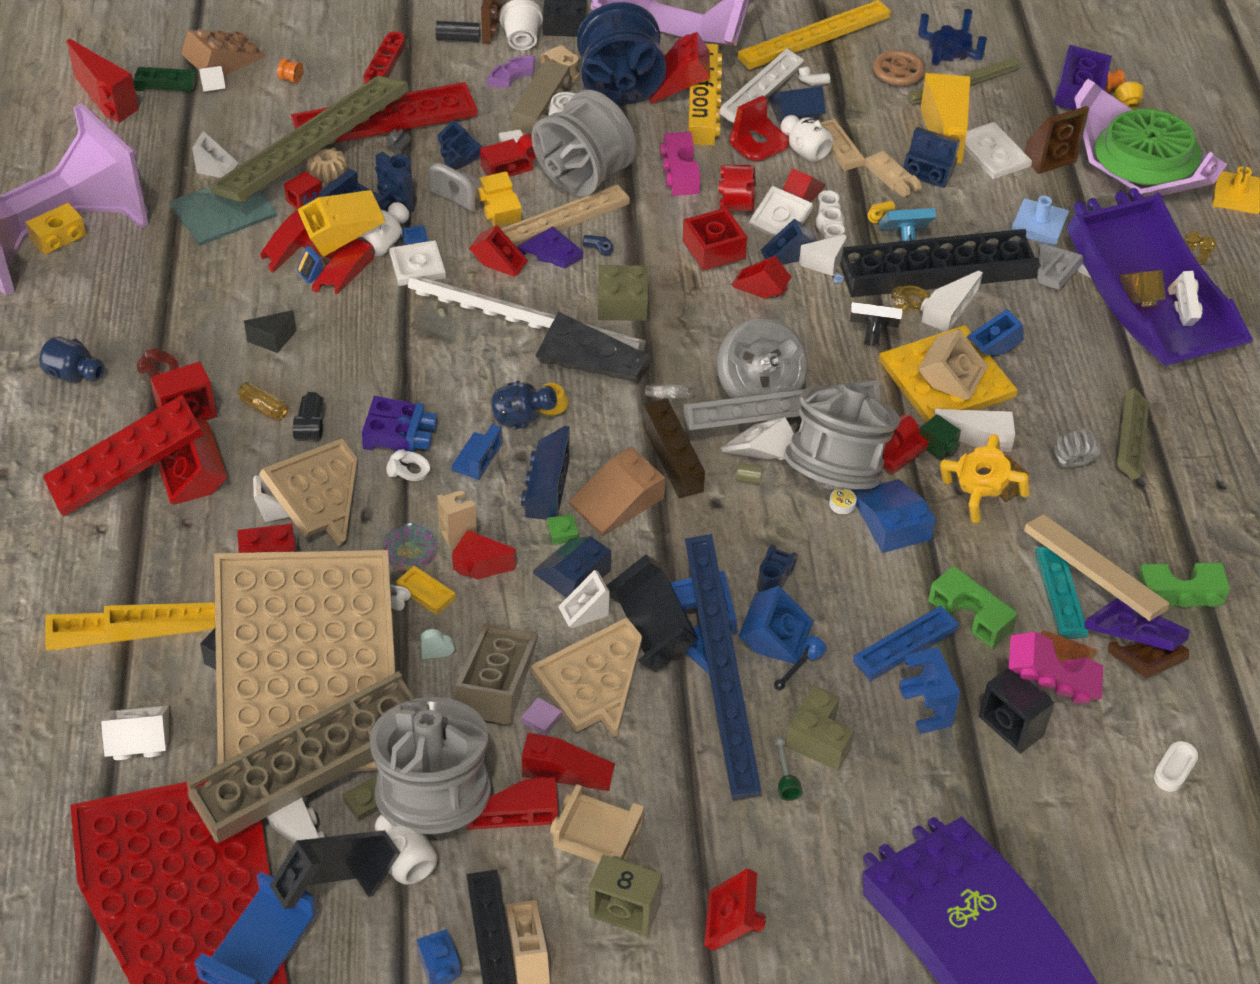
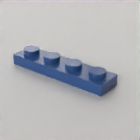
M939 606L855 654L853 663L872 681L903 663L906 654L923 651L958 631L959 623L942 606Z

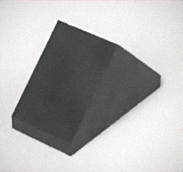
M293 310L244 320L247 342L278 353L296 332Z

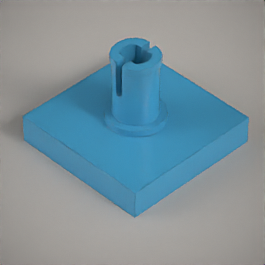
M935 208L888 211L879 221V231L901 230L902 241L916 240L915 229L926 228L936 218Z

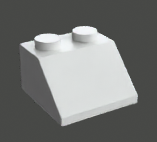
M169 705L109 711L101 721L105 757L113 756L114 760H125L131 758L132 754L143 753L144 757L162 755V751H166L169 746Z

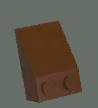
M1088 106L1048 117L1027 140L1025 154L1032 160L1031 167L1038 174L1077 162L1089 113Z

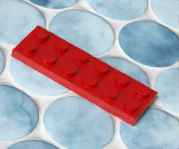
M180 395L44 474L43 478L58 511L64 517L204 435V432L183 395Z

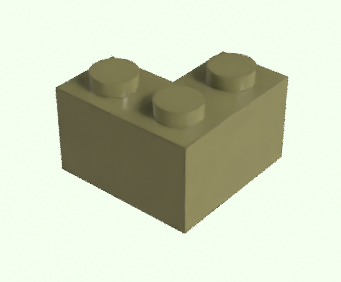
M813 685L788 726L785 747L839 771L851 750L854 729L834 721L837 717L840 696Z

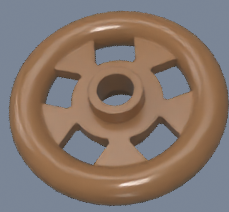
M891 50L880 54L875 59L873 70L879 79L888 84L907 86L922 79L925 74V65L917 55L911 52ZM910 69L916 70V72L911 73Z

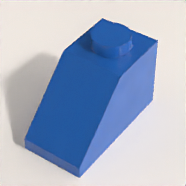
M1006 309L969 334L967 339L982 355L1005 354L1024 341L1023 324Z

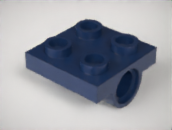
M382 151L375 155L378 192L380 195L387 190L392 192L393 203L399 202L403 204L410 214L414 211L411 160L408 156L401 154L389 157Z

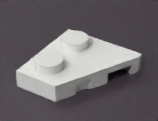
M1184 271L1168 287V292L1170 295L1176 294L1178 301L1174 303V306L1179 313L1182 325L1193 326L1202 316V305L1198 302V281L1194 279L1193 271Z

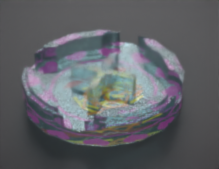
M407 523L398 529L397 527L391 529L384 537L382 544L383 550H388L389 564L408 571L414 565L422 569L433 561L437 553V541L433 536V532L429 528L415 523Z

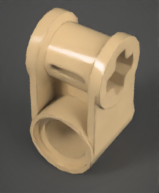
M558 45L541 54L542 64L547 60L570 66L572 82L578 80L577 64L579 59L576 54L567 50L563 45Z

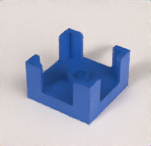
M936 647L906 654L905 665L915 667L924 664L922 675L900 681L899 690L904 699L923 695L925 707L927 709L932 708L935 714L934 717L916 721L919 733L923 734L951 727L960 691L939 648Z

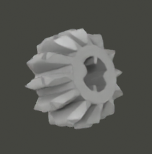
M1081 429L1065 433L1064 436L1057 438V442L1054 444L1056 458H1058L1062 467L1069 466V468L1079 466L1081 468L1082 465H1089L1090 461L1098 459L1100 454L1099 441L1093 431Z

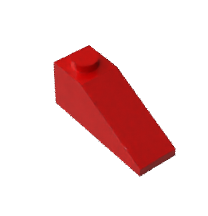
M527 733L521 757L522 777L532 779L538 776L555 777L556 783L574 786L578 784L586 788L610 791L615 763L557 737Z
M538 776L533 779H524L490 796L486 808L476 819L467 824V830L552 825L555 817L558 816L556 778Z

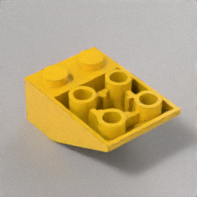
M371 190L318 197L298 209L311 241L323 257L386 222Z

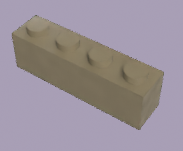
M547 60L543 62L512 111V130L521 129L522 133L532 135L534 125L540 119L548 116L552 97L558 93L565 92L566 89L571 87L572 76H570V66Z

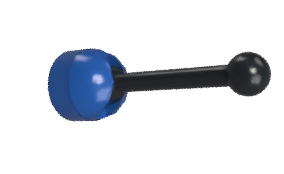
M809 636L802 645L803 656L782 679L774 682V688L778 691L783 690L785 683L807 659L817 660L821 658L827 651L825 643L817 636Z

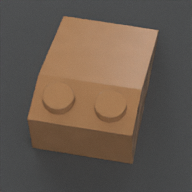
M631 446L611 458L569 500V505L601 536H604L663 500L665 495V477Z

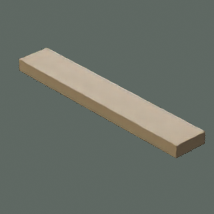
M617 184L501 228V230L517 247L551 227H555L560 231L630 204V197Z
M1043 514L1026 523L1024 529L1026 533L1147 620L1151 621L1168 610L1170 604L1168 601Z

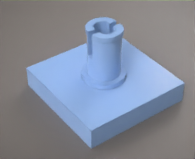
M1040 196L1037 202L1024 198L1011 230L1026 229V238L1057 246L1069 210L1051 206L1052 199L1048 196Z

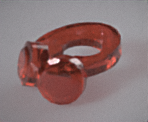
M151 348L145 351L137 363V371L144 374L147 372L152 377L164 372L158 371L156 365L151 363L150 360H155L158 363H167L170 366V371L179 368L175 357L167 352L159 351L158 348Z

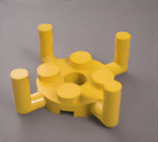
M996 434L989 436L986 446L975 448L974 452L968 455L965 453L958 462L951 460H942L940 462L943 483H951L953 480L952 471L957 472L961 489L971 494L968 506L970 519L973 523L981 521L979 504L982 496H999L1009 481L1019 483V492L1022 497L1030 495L1028 474L1011 470L1009 460L1001 452L999 436ZM981 468H989L991 470L986 475L977 473Z

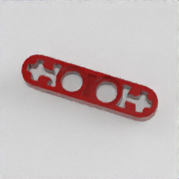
M394 31L385 36L364 73V84L377 76L389 78L405 48V36L403 33Z

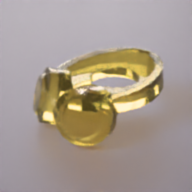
M1197 231L1189 232L1185 237L1186 244L1190 250L1198 246L1200 247L1199 252L1201 256L1195 257L1198 263L1203 265L1207 262L1210 253L1216 248L1215 240L1210 236L1202 237Z
M899 285L891 293L895 308L902 309V312L907 311L909 308L921 310L924 299L926 297L930 298V294L927 291L916 286ZM915 295L919 297L922 302H915L914 300L910 299L909 296Z

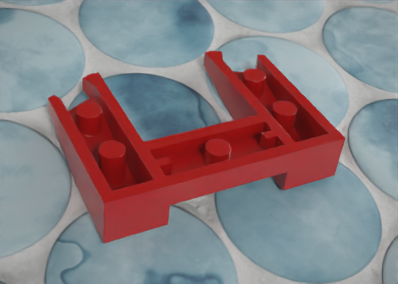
M295 210L272 235L261 251L260 258L262 260L267 257L270 258L272 262L268 264V269L274 273L300 247L306 248L310 246L317 254L321 255V253L311 241L299 212ZM357 238L324 256L330 259V262L313 283L312 291L319 293L323 285L335 286V294L342 291L374 259L373 245Z

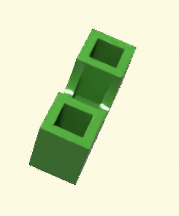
M1195 563L1188 581L1174 577L1170 572L1168 564H1141L1136 580L1170 603L1169 607L1224 605L1230 590L1223 563Z
M952 566L931 585L928 601L936 607L942 606L950 615L959 609H968L976 613L971 633L992 649L1014 630L1018 613L1010 605L1003 603L988 589L980 586L966 573L961 572L956 567Z

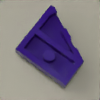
M551 227L517 246L523 255L526 252L536 255L538 261L552 263L561 268H567L583 259V250L555 227Z

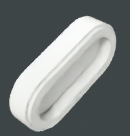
M1184 741L1171 744L1154 773V781L1159 788L1164 791L1174 792L1183 786L1198 759V752L1193 745Z

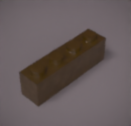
M668 398L644 403L642 425L678 498L704 492L705 470Z

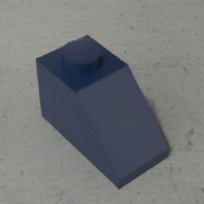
M794 218L761 249V252L765 259L776 256L781 264L785 265L799 262L801 245L818 240L812 229Z

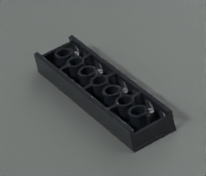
M1026 229L843 247L840 268L852 298L938 289L977 271L983 272L980 284L1037 278L1039 258H1035L1026 238ZM1015 236L1021 238L1018 243L1009 241V239ZM990 239L998 240L995 245L986 243ZM968 241L975 242L972 248L963 244ZM943 244H952L949 250L940 248ZM921 246L929 247V250L927 252H923L917 249ZM899 248L906 249L903 255L894 251ZM877 250L883 252L879 258L875 255H870ZM851 253L860 254L859 258L854 261H849L848 255Z

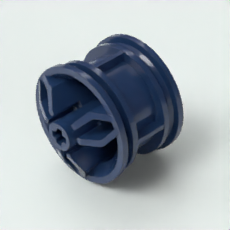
M616 2L603 5L585 17L577 32V47L582 57L581 76L585 88L605 95L616 105L635 104L654 94L663 83L666 75L665 57L660 49V29L654 16L639 5Z

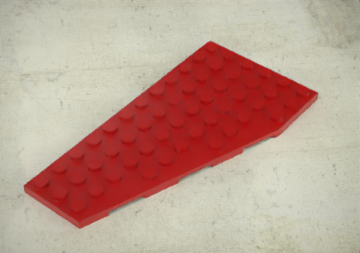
M207 781L200 783L196 788L204 785ZM187 782L70 804L77 884L129 984H208L198 978L194 963L201 953L212 957L260 890L257 880L258 874L262 872L270 876L262 820L216 843L187 795L189 793ZM284 962L269 984H288Z

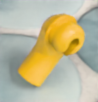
M891 200L873 204L867 214L868 220L871 223H879L884 214L888 211H895L894 202Z

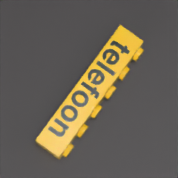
M706 44L710 51V78L690 87L688 132H691L694 145L715 146V136L720 137V123L716 122H720L722 53H718V44Z

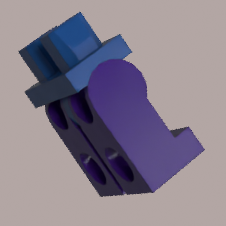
M374 396L362 430L363 449L373 450L374 446L391 448L394 451L404 449L405 451L415 452L416 448L430 450L432 432L422 431V429L435 431L438 423L437 414L425 412L424 404L416 403L415 405L406 401Z

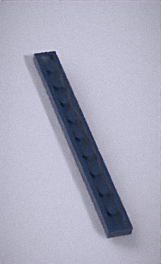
M709 534L686 538L685 545L732 800L762 796L713 536Z

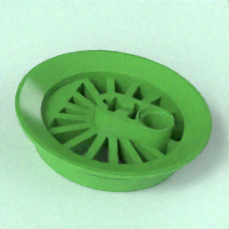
M1136 109L1118 115L1108 127L1100 132L1095 142L1096 157L1104 168L1122 179L1145 185H1161L1186 179L1195 173L1202 159L1201 148L1195 140L1192 128L1181 118L1155 109Z

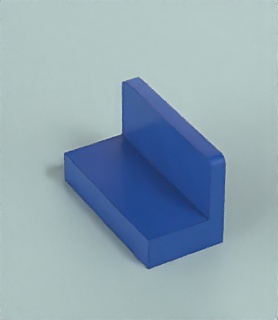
M492 424L485 435L474 432L452 464V471L480 480L502 446V427Z

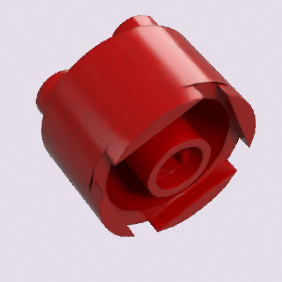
M721 165V179L724 180H719V194L723 196V198H720V209L727 207L730 212H753L756 195L754 194V188L756 187L755 166Z

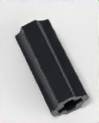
M436 22V40L480 42V23Z

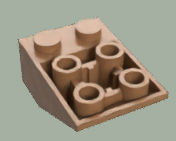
M205 29L188 30L181 52L198 70L222 66L223 75L265 57V54L258 48V45L251 42L246 37V34L240 31L230 33L223 30H216V32Z

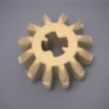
M325 147V149L320 150L319 153L307 159L309 174L318 178L321 183L326 182L329 184V182L334 181L346 172L347 163L342 151H336V148L327 149Z

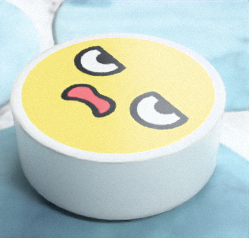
M845 488L844 490H834L830 495L829 506L835 513L849 514L855 509L856 495L851 490Z

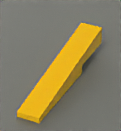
M215 602L104 606V613L45 614L46 651L213 630L215 628Z

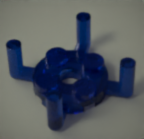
M971 9L964 10L962 26L959 30L954 29L950 25H944L934 33L927 31L929 15L921 14L918 36L929 41V48L932 49L931 63L934 66L939 65L942 60L953 61V58L964 60L970 57L978 61L983 59L987 38L980 36L976 50L972 49L973 37L968 33L973 13Z

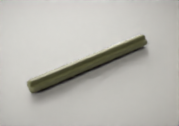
M1012 57L959 76H970V85L1019 69L1020 61L1016 57ZM923 88L909 92L908 101L912 105L921 103Z

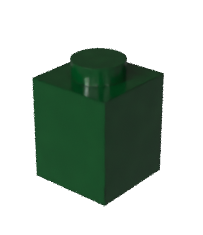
M938 414L920 427L919 435L929 441L926 451L940 461L949 454L953 455L960 446L961 430Z

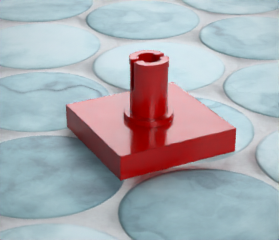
M747 868L709 890L705 947L715 951L751 930L757 933L763 930L766 921H764L766 915L755 910L757 872Z

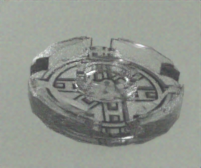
M647 384L645 395L664 398H695L696 388L685 385L663 384L654 386V384Z

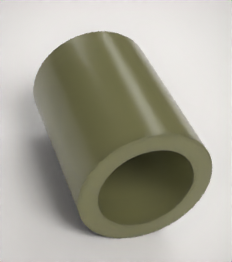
M739 463L736 481L760 484L762 466Z

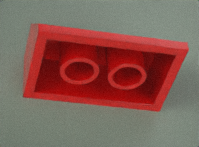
M199 418L196 419L204 435L157 462L169 501L174 505L212 495L228 478L209 423Z

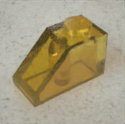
M1162 270L1140 271L1119 275L1120 281L1132 303H1142V307L1157 305V300L1166 299Z

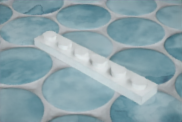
M789 49L784 50L723 104L719 114L734 123L738 106L762 95L766 98L769 97L802 67L804 59Z

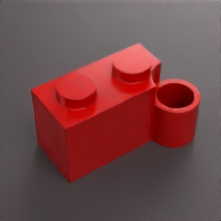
M531 134L522 135L517 143L514 139L480 148V166L487 176L507 171L508 176L512 177L532 171L533 159L537 158L533 149Z

